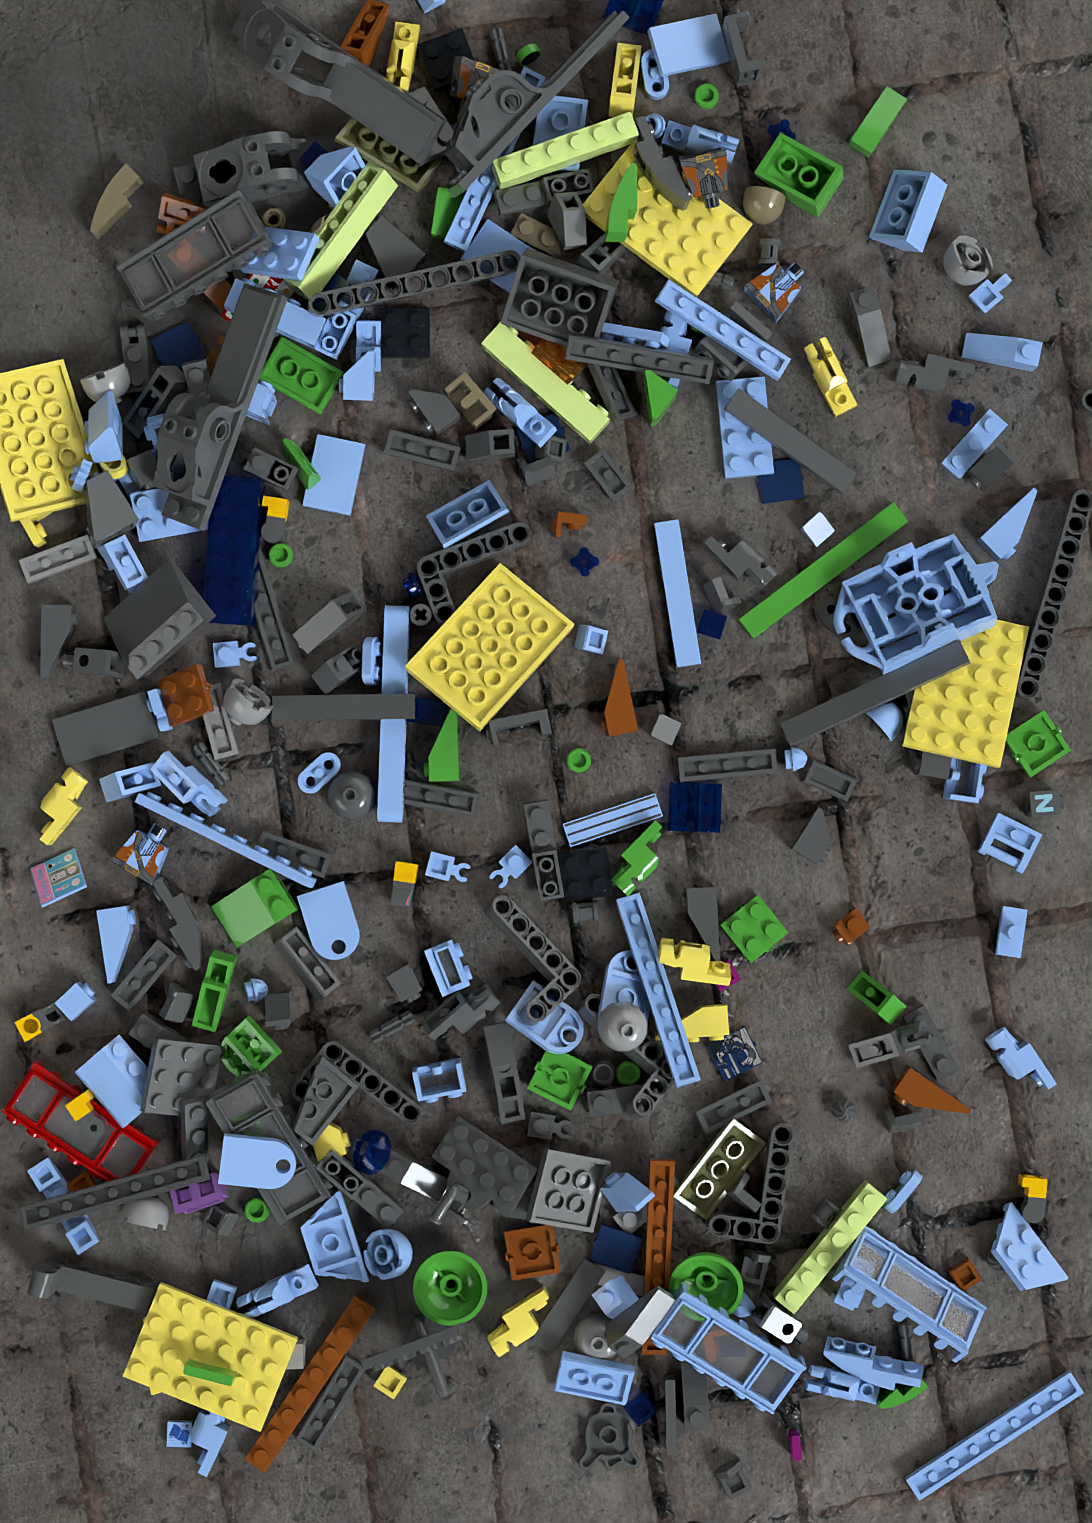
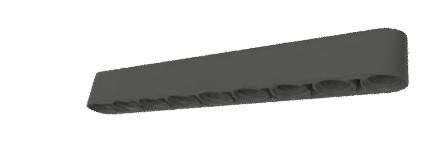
M507 250L320 292L310 298L308 310L314 317H325L511 275L517 271L521 257L516 251ZM510 256L515 260V267L513 269L505 267L503 263L504 257ZM481 262H488L491 265L492 271L490 274L481 272ZM458 267L467 269V279L462 280L457 277L456 269ZM433 273H442L445 278L444 284H435L432 280ZM415 277L420 280L421 287L419 290H412L409 287L408 281L410 278ZM385 284H395L397 294L394 296L388 295L384 290ZM364 288L372 290L373 299L370 301L363 300L360 295L361 290ZM346 294L350 299L349 305L340 306L336 301L337 295ZM316 299H321L325 302L326 309L322 312H317L313 309L312 302Z
M1085 489L1073 493L1065 507L1025 645L1015 694L1021 700L1035 697L1041 686L1092 511V493ZM1077 496L1085 499L1086 505L1084 508L1076 504ZM1070 519L1078 522V531L1071 530L1069 527ZM1064 542L1072 546L1071 554L1063 552L1062 544ZM1057 565L1065 569L1064 578L1056 575L1055 568ZM1050 589H1055L1058 592L1059 597L1057 601H1052L1049 598L1048 592ZM1043 612L1049 613L1052 617L1049 625L1043 623L1041 619ZM1037 635L1042 636L1045 640L1043 648L1035 645L1034 640ZM1031 658L1035 659L1038 663L1036 671H1031L1028 668V661ZM1023 682L1031 685L1029 695H1025L1021 691Z

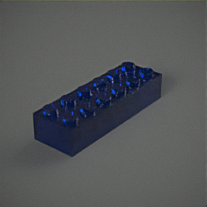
M224 476L210 514L203 600L216 617L208 624L255 627V604L257 601V577L263 515L262 500L265 482L260 478Z

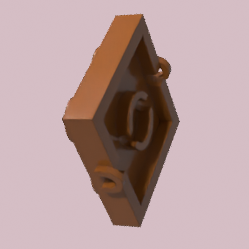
M195 664L157 680L170 726L176 727L215 711L210 696L212 687L206 681L201 664Z
M540 1224L504 1231L507 1248L505 1257L506 1261H509L512 1281L561 1273L558 1259L560 1251L558 1242L555 1241L553 1226Z

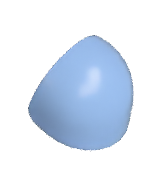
M891 701L865 712L885 732L890 742L900 733L903 727L902 712Z

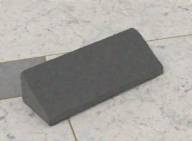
M297 926L274 944L275 948L317 1001L322 1000L342 984Z

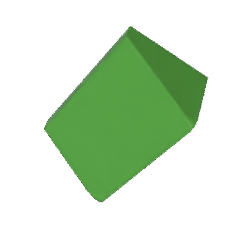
M438 186L431 230L432 238L445 239L462 202L463 193L453 198L447 192L448 188Z
M284 438L282 440V456L288 464L299 469L296 474L307 490L311 489L321 480V477L299 446L292 440Z

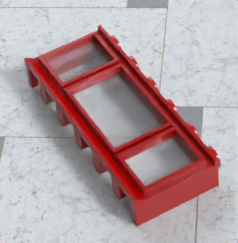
M35 1061L2 1110L7 1115L5 1118L15 1125L20 1123L26 1127V1132L37 1139L41 1137L47 1141L46 1145L56 1152L62 1151L68 1155L67 1159L78 1166L82 1164L88 1168L87 1172L97 1179L103 1178L108 1182L140 1173L161 1140L159 1138L153 1140L144 1134V1130L138 1125L132 1126L128 1124L122 1128L97 1098L91 1099L90 1103L99 1115L106 1118L108 1127L99 1138L91 1139L87 1137L65 1107L66 1104L82 1094L83 1089L77 1085L71 1086L61 1079V1074L56 1071L50 1072L41 1066L43 1064L42 1061Z

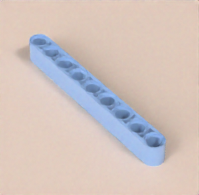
M385 605L382 694H407L408 672L405 670V665L409 662L410 606ZM381 719L378 822H403V782L405 779L407 719Z

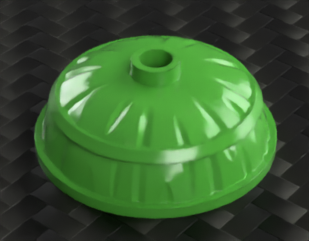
M441 1251L427 1258L417 1270L413 1282L414 1299L420 1311L435 1323L452 1326L467 1322L476 1316L485 1302L487 1295L486 1276L478 1262L469 1255L459 1251ZM448 1280H454L456 1285L455 1287L450 1288L447 1286L446 1282Z
M710 1252L693 1254L681 1261L671 1274L669 1282L670 1294L673 1295L683 1282L687 1286L688 1293L696 1298L699 1294L703 1295L707 1299L709 1306L716 1310L719 1307L724 1308L728 1312V1316L737 1309L742 1300L743 1281L737 1268L721 1255ZM703 1275H710L711 1278L706 1279ZM684 1304L679 1308L680 1312L697 1321H704L706 1319Z

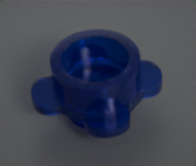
M783 119L779 124L768 127L767 132L771 135L773 143L781 131L784 135L795 140L796 135L791 131L788 120Z
M959 399L953 400L951 402L952 409L947 415L948 421L961 424L964 427L968 426L971 423V413L975 410L972 403H961Z
M586 547L581 548L579 554L570 560V565L576 567L583 577L589 576L590 570L599 564L598 557H593Z
M411 572L408 573L407 578L402 580L410 597L415 595L421 596V589H423L421 580L417 575L413 576Z

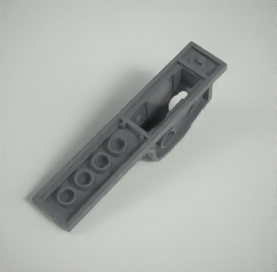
M246 0L231 33L239 38L236 44L252 56L263 69L301 93L331 102L419 164L424 163L447 120L275 1ZM269 25L271 27V44L262 39ZM301 50L322 61L334 63L325 82L314 78L304 71L305 68L296 63Z
M623 10L618 14L614 11L606 17L539 88L530 85L521 75L510 70L498 71L484 82L479 79L464 94L467 98L460 106L457 115L459 120L452 140L449 139L444 153L461 171L450 180L449 183L452 186L447 192L453 198L463 193L630 17Z
M272 131L238 138L225 143V145L193 155L194 164L173 169L180 198L211 207L239 189L247 195L252 203L313 189L304 172L320 155L346 147L335 141V137L340 131L302 139L291 138L286 132ZM290 155L292 168L270 169L268 158ZM362 158L364 164L366 165L368 161ZM235 166L237 169L236 174L224 184L218 183L209 175V173L219 171L218 169Z
M244 283L208 385L198 395L180 393L170 402L158 432L157 471H155L154 487L169 492L161 514L162 516L205 531L288 297Z

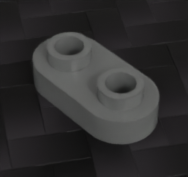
M829 597L821 601L818 606V615L832 634L840 641L847 637H850L852 640L858 632V625L853 617L848 613L843 621L844 624L849 625L850 632L837 634L833 623L834 613L829 614L826 608L828 605L836 608L838 599Z

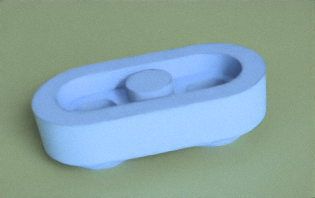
M653 49L646 51L641 59L644 89L649 98L660 100L668 93L669 80L668 76H660L658 66H649L648 63L650 61L656 62ZM659 85L661 90L654 91L652 86Z
M366 637L363 642L362 679L366 686H376L382 680L381 656L383 655V643L380 642L378 637Z
M329 752L321 754L299 775L298 785L300 789L310 794L318 792L340 771L341 761L339 757ZM328 760L333 762V767L330 770L324 766ZM309 777H314L315 779L313 786L307 784Z
M915 1169L911 1172L905 1171L899 1179L900 1184L895 1190L891 1189L885 1195L887 1200L883 1207L891 1214L896 1212L918 1186L923 1176Z

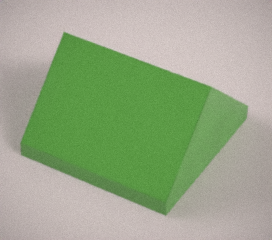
M645 370L643 381L650 427H654L676 399L678 390L651 370Z

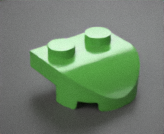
M250 1015L228 1034L221 1043V1046H223V1056L221 1059L225 1067L237 1076L244 1075L256 1067L262 1071L282 1052Z

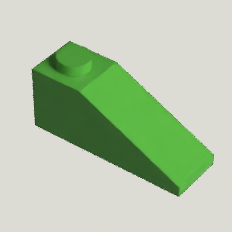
M452 708L428 757L429 762H424V776L429 777V782L459 781L458 714Z

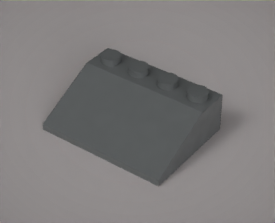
M527 248L521 255L501 324L567 347L569 333L600 338L619 280Z
M169 558L108 613L104 620L122 661L135 678L140 679L153 673L214 619L216 615L172 558Z

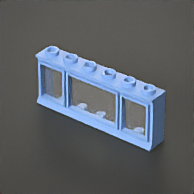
M865 1226L845 1251L832 1279L837 1282L844 1275L853 1279L855 1282L851 1290L854 1293L859 1294L864 1289H867L875 1294L872 1301L875 1307L880 1308L886 1302L896 1309L893 1314L894 1320L901 1322L906 1317H909L917 1323L913 1330L916 1335L921 1336L929 1331L937 1336L934 1343L937 1349L942 1350L948 1345L955 1348L956 1351L952 1361L957 1363L968 1354L973 1337L987 1307L960 1290L955 1284L939 1276L934 1270L920 1263L915 1257L899 1249L894 1243L877 1234L875 1230Z
M682 1282L673 1294L676 1301L650 1335L652 1343L661 1349L665 1347L670 1350L672 1355L678 1360H686L691 1363L697 1372L701 1374L707 1373L712 1376V1379L718 1385L723 1387L726 1385L733 1389L732 1391L739 1398L749 1399L760 1411L765 1412L766 1410L774 1414V1410L800 1374L806 1370L804 1357L799 1355L797 1359H794L790 1356L785 1346L780 1345L777 1348L769 1343V1339L764 1333L760 1332L757 1336L749 1331L748 1324L745 1321L739 1320L737 1323L729 1318L728 1312L724 1308L719 1307L716 1310L709 1306L707 1299L703 1295L699 1294L696 1298L688 1293L686 1284Z

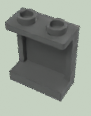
M731 11L724 18L722 34L729 54V62L736 88L760 82L764 65L762 58L749 61L746 59L740 32L747 29L750 16L749 11Z
M737 301L725 315L766 343L773 334ZM707 335L699 341L695 348L698 356L714 358L713 366L716 368V372L721 377L727 378L730 381L748 364L747 361Z
M547 709L489 720L490 726L485 727L488 742H493L494 746H499L498 731L540 723L542 737L552 735Z

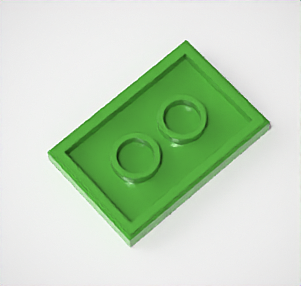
M281 336L267 359L259 380L271 384L275 390L321 416L339 385V379L343 378L345 373Z

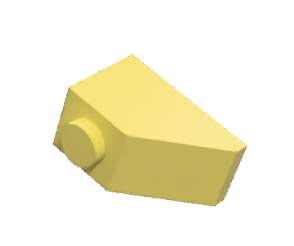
M331 1122L313 1145L317 1161L320 1162L331 1149L341 1155L347 1154V1147H350L351 1143L348 1133H343L342 1127Z

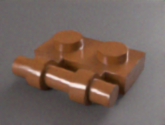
M165 193L162 195L158 219L167 221V225L159 223L156 232L167 235L177 228L176 224L181 226L210 207ZM208 226L202 227L197 231L205 233ZM197 231L186 239L192 246L198 245L203 247L206 241V237L197 235Z

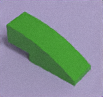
M887 86L850 140L849 146L869 158L907 99Z
M637 163L630 165L615 192L606 223V242H625L628 234V219L634 220L637 212Z
M218 950L212 952L205 979L202 982L192 1026L216 1032L238 956Z

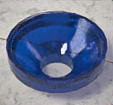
M369 1130L355 1140V1145L352 1149L355 1167L367 1175H373L381 1171L390 1157L391 1142L388 1135L379 1130ZM366 1142V1150L360 1155L361 1148Z

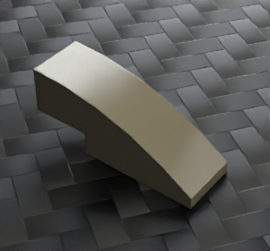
M127 163L115 174L98 202L90 229L97 240L133 207L128 198L143 184L141 178Z

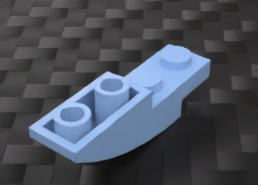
M356 260L347 282L352 286L374 281L379 270ZM368 288L362 289L360 292L361 298L368 301L371 290ZM344 294L338 304L340 306L349 305V297ZM364 308L329 315L315 350L337 360Z
M827 1337L823 1355L847 1373L867 1383L893 1391L896 1383L920 1388L924 1365L916 1364L912 1361L892 1359L888 1356L875 1355L876 1347L866 1343L846 1341L838 1337Z

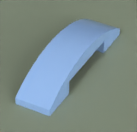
M49 1157L27 1171L38 1190L42 1191L47 1199L70 1193L67 1187V1180ZM88 1215L61 1222L67 1231V1238L78 1255L100 1241Z

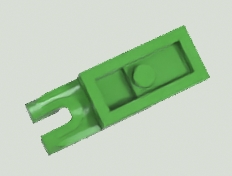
M656 820L621 854L627 863H623L616 875L611 879L627 896L636 888L632 884V877L643 882L657 868L659 858L646 846L648 842L653 844L662 835L659 832L662 826Z

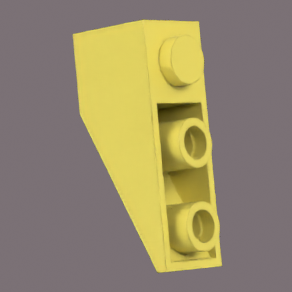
M726 1004L702 1005L681 1018L688 1042H699V1037H709L710 1041L724 1040V1035H729ZM658 1033L655 1034L656 1041L660 1040Z

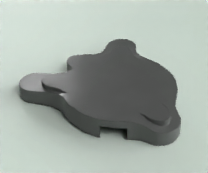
M604 1401L585 1426L586 1448L579 1458V1467L583 1470H589L598 1460H603L605 1468L608 1470H612L620 1464H625L629 1468L635 1469L640 1465V1458L632 1446V1425L629 1419L617 1409L615 1403Z

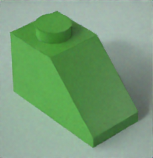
M861 971L847 988L850 993L890 1025L894 1023L907 1007L864 971Z

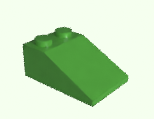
M782 133L778 135L754 172L758 178L774 190L783 193L786 199L817 218L844 179L843 167Z
M268 869L211 906L236 948L299 910L279 875L272 869Z

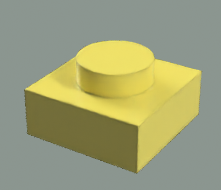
M389 1366L383 1369L374 1383V1387L395 1399L408 1376Z

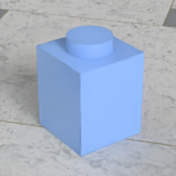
M80 981L75 983L55 1004L73 1021L93 1004L97 998L94 996V989L85 982L83 984Z

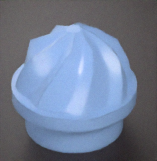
M655 113L646 116L647 123H651L653 126L654 139L662 136L666 130V122L663 117Z
M791 747L790 750H784L785 768L796 771L804 767L807 761L805 752Z
M251 978L249 982H245L244 989L247 1001H254L256 1003L263 999L268 991L266 983Z
M743 1292L739 1306L733 1312L735 1316L741 1318L752 1315L751 1311L756 1308L745 1292Z

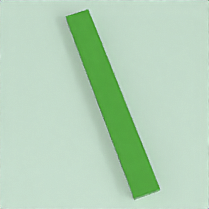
M893 502L742 616L739 622L754 639L909 521Z

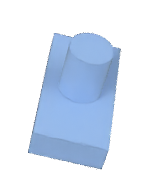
M1001 907L995 948L996 955L1021 958L1027 909Z

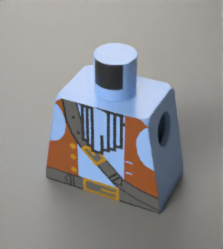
M795 262L786 270L779 264H775L747 283L743 291L776 323L799 293L801 287L796 280L804 272Z
M156 823L153 824L148 834L137 830L111 861L148 884L153 885L152 882L158 879L169 851V847L160 842L167 830Z

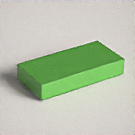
M190 1359L185 1364L183 1371L184 1375L227 1386H232L237 1373L236 1371Z

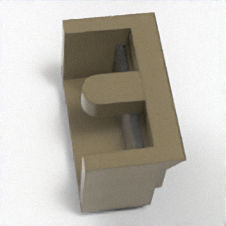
M466 372L444 389L446 396L476 431L492 419V414L497 409Z

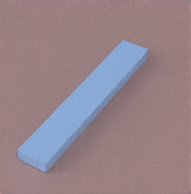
M669 279L654 301L776 381L780 379L791 360Z
M679 520L654 523L676 666L678 668L701 664Z

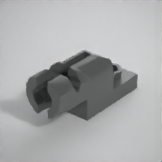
M927 354L923 365L919 361L900 360L894 383L906 386L911 378L914 389L937 393L945 388L948 374H951L953 379L964 381L974 374L975 365Z
M710 536L703 544L736 580L745 572V577L762 589L778 574L771 565H768L766 568H760L765 558L749 542L742 540L729 553L726 551V544L718 537L714 539Z
M486 984L472 992L467 998L459 991H456L421 1023L433 1040L444 1034L452 1025L464 1034L487 1016L485 1010H495L501 1004V1001Z
M920 1020L850 1043L848 1046L856 1068L898 1057L904 1052L929 1045L932 1040L931 1034L920 1036L914 1041L912 1037L907 1038L908 1035L921 1031V1028L927 1027L926 1022Z

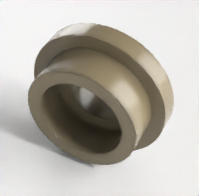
M269 208L262 215V224L264 227L283 229L286 225L285 214L278 208ZM277 217L279 220L277 224L273 225L270 223V219Z

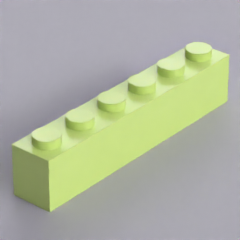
M630 111L497 158L492 162V171L499 189L512 187L636 143L639 133Z
M367 162L324 221L322 229L316 233L320 239L302 281L283 279L298 295L310 300L314 294L320 293L398 187L397 183L385 169Z
M500 322L481 343L482 349L588 444H591L609 424L610 419L607 417L609 413L599 404L597 406L593 405L589 401L591 397L583 389L577 390L571 385L573 381L565 373L559 374L553 369L555 365L546 356L541 358L536 354L535 351L537 349L528 340L523 342L517 337L519 333L515 328L505 326Z
M864 1179L841 1207L842 1211L840 1213L837 1212L828 1223L829 1227L827 1229L824 1228L773 1291L774 1298L795 1314L885 1203L887 1198L884 1194Z

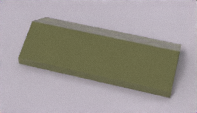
M353 117L335 137L336 142L346 148L350 146L355 147L360 157L376 167L385 169L389 175L417 192L428 184L443 159L440 157L419 167L415 160Z
M731 1117L674 1190L673 1197L707 1220L766 1142L745 1125Z

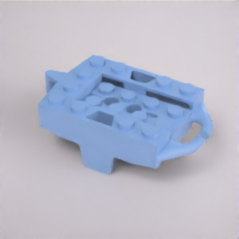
M955 534L935 540L917 549L914 548L912 542L886 553L880 565L842 582L834 611L833 623L837 634L845 632L846 629L843 623L845 615L851 612L855 613L869 644L861 648L856 646L850 637H847L841 641L842 645L854 657L880 668L884 675L958 640L962 641L994 627L997 615L990 599L987 585L996 579L999 565L994 561L977 565ZM907 567H912V571L904 575L898 576L896 572ZM950 590L951 593L943 596L944 591ZM930 593L935 595L936 599L927 600L924 595ZM910 603L914 608L905 610L902 608V605ZM961 612L960 615H958V616H956V617H953V618H951V619H949V620H945V619H947V618H949V617H951V616H953V615H956V614H958V613ZM893 613L896 614L895 617L888 620L887 616ZM918 631L917 634H914V635H912V636H910V637H907V638H905V639H903V640H900V641H898V642H896V643H894V644H891V645H889V646H887V647H884V648H882V649H879V648L882 647V646H885V645H887V644H889V643H891V642H894V641H896V640H898V639H901V638H903V637H905V636H908V635H910V634H912V633Z

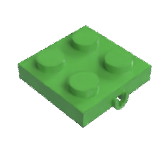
M1045 710L1040 711L1007 733L1005 742L1013 753L1011 755L1016 759V762H1019L1029 778L1071 751L1061 736V729L1058 725L1053 724Z
M759 895L754 896L745 905H739L733 910L734 913L719 925L749 963L755 961L764 952L768 953L770 949L774 948L773 945L789 933Z
M545 1051L541 1061H537L534 1068L535 1073L527 1089L571 1110L579 1093H583L586 1087L584 1083L593 1066L568 1053L553 1054Z

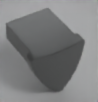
M523 456L516 459L528 486L556 475L550 456L528 465Z
M721 577L714 578L703 584L713 613L742 603L739 596L729 599Z
M171 981L167 988L169 995L159 1015L163 1019L182 1023L196 996L184 987Z
M890 1104L883 1105L890 1134L920 1127L921 1118L919 1112L894 1117Z
M744 1172L727 1195L752 1214L762 1204L743 1189L750 1178Z
M743 1249L742 1255L744 1257L740 1269L742 1281L763 1286L768 1263L771 1261L772 1256L759 1250Z
M740 1459L728 1462L714 1472L716 1478L720 1479L730 1500L752 1489L742 1469L743 1464Z

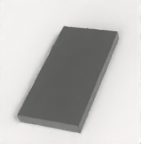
M143 691L53 719V726L65 765L68 767L160 738L153 712H150L147 706V692Z

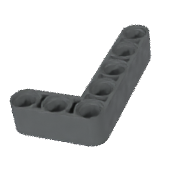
M517 522L424 556L418 561L417 571L434 617L439 624L443 625L447 621L439 618L438 613L440 609L449 608L452 614L456 611L443 576L525 546L531 537L528 525ZM519 528L527 533L525 539L520 541L513 537V532ZM492 538H502L504 541L503 546L499 549L492 548L490 546ZM476 545L480 547L481 553L477 557H470L467 554V550L470 546ZM448 554H455L458 557L455 565L448 566L445 564L444 560ZM426 562L433 563L435 565L434 572L424 574L422 572L423 564ZM432 586H442L443 594L439 597H433L430 594Z
M498 896L487 907L488 917L549 981L520 1012V1017L524 1024L535 1026L544 1020L579 986L581 975L508 896ZM496 904L504 907V914L496 910ZM513 922L520 924L521 932L513 928ZM529 940L537 942L538 950L530 946ZM547 957L553 959L555 963L554 968L548 966L546 962ZM563 975L570 977L571 986L564 983ZM547 991L554 994L555 1002L548 1000L546 996ZM530 1008L537 1010L538 1018H533L530 1015Z
M591 994L580 1003L578 1012L583 1020L598 1031L597 1021L601 995ZM588 1003H592L596 1007V1012L589 1009ZM648 1034L643 1043L636 1049L627 1052L622 1051L649 1074L626 1105L627 1116L635 1121L642 1120L649 1115L674 1083L672 1075H668L664 1071V1066L669 1067L663 1047ZM645 1050L652 1054V1059L646 1057ZM650 1084L656 1086L657 1094L651 1091ZM636 1102L643 1106L644 1112L638 1111Z
M338 1039L329 1040L293 1084L291 1090L293 1098L302 1102L304 1096L298 1093L297 1087L299 1084L309 1085L313 1074L312 1068L316 1065L319 1056H322L407 1124L416 1123L422 1115V1106L416 1099ZM328 1046H338L340 1055L336 1058L331 1057L327 1052ZM349 1060H355L359 1063L358 1072H350L347 1069V1062ZM369 1075L376 1076L379 1080V1085L374 1088L369 1087L366 1084V1077ZM389 1090H393L398 1094V1100L394 1103L388 1102L385 1098V1093ZM409 1105L414 1106L418 1112L417 1116L413 1118L407 1117L404 1113V1108Z
M776 1121L769 1130L759 1203L762 1205L758 1209L757 1216L715 1211L707 1220L708 1227L713 1235L772 1244L779 1238L793 1143V1131L786 1122ZM780 1127L788 1130L787 1136L784 1139H777L775 1137V1132ZM775 1152L784 1153V1159L781 1163L776 1164L772 1162V1155ZM773 1176L781 1178V1183L776 1188L768 1186V1181ZM768 1201H776L777 1209L773 1212H767L765 1204ZM715 1219H724L726 1221L725 1226L722 1229H715L712 1226ZM741 1222H748L750 1224L749 1230L745 1233L737 1231V1226ZM766 1225L774 1227V1232L770 1236H763L761 1234L762 1228Z
M45 1258L33 1267L27 1294L38 1298H49L57 1290L148 1313L159 1286L60 1260Z

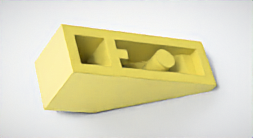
M617 44L609 107L610 117H616L630 111L633 117L641 45Z

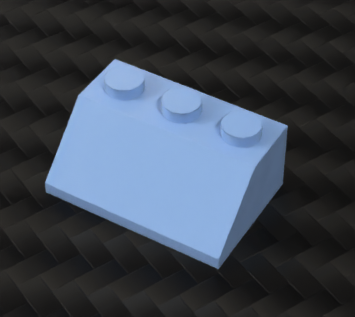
M894 169L869 237L903 251L923 253L947 184L932 172Z
M488 480L431 512L426 517L442 546L446 549L506 515L509 511L491 481Z
M118 1035L75 1073L122 1128L142 1113L140 1108L148 1068L123 1038Z

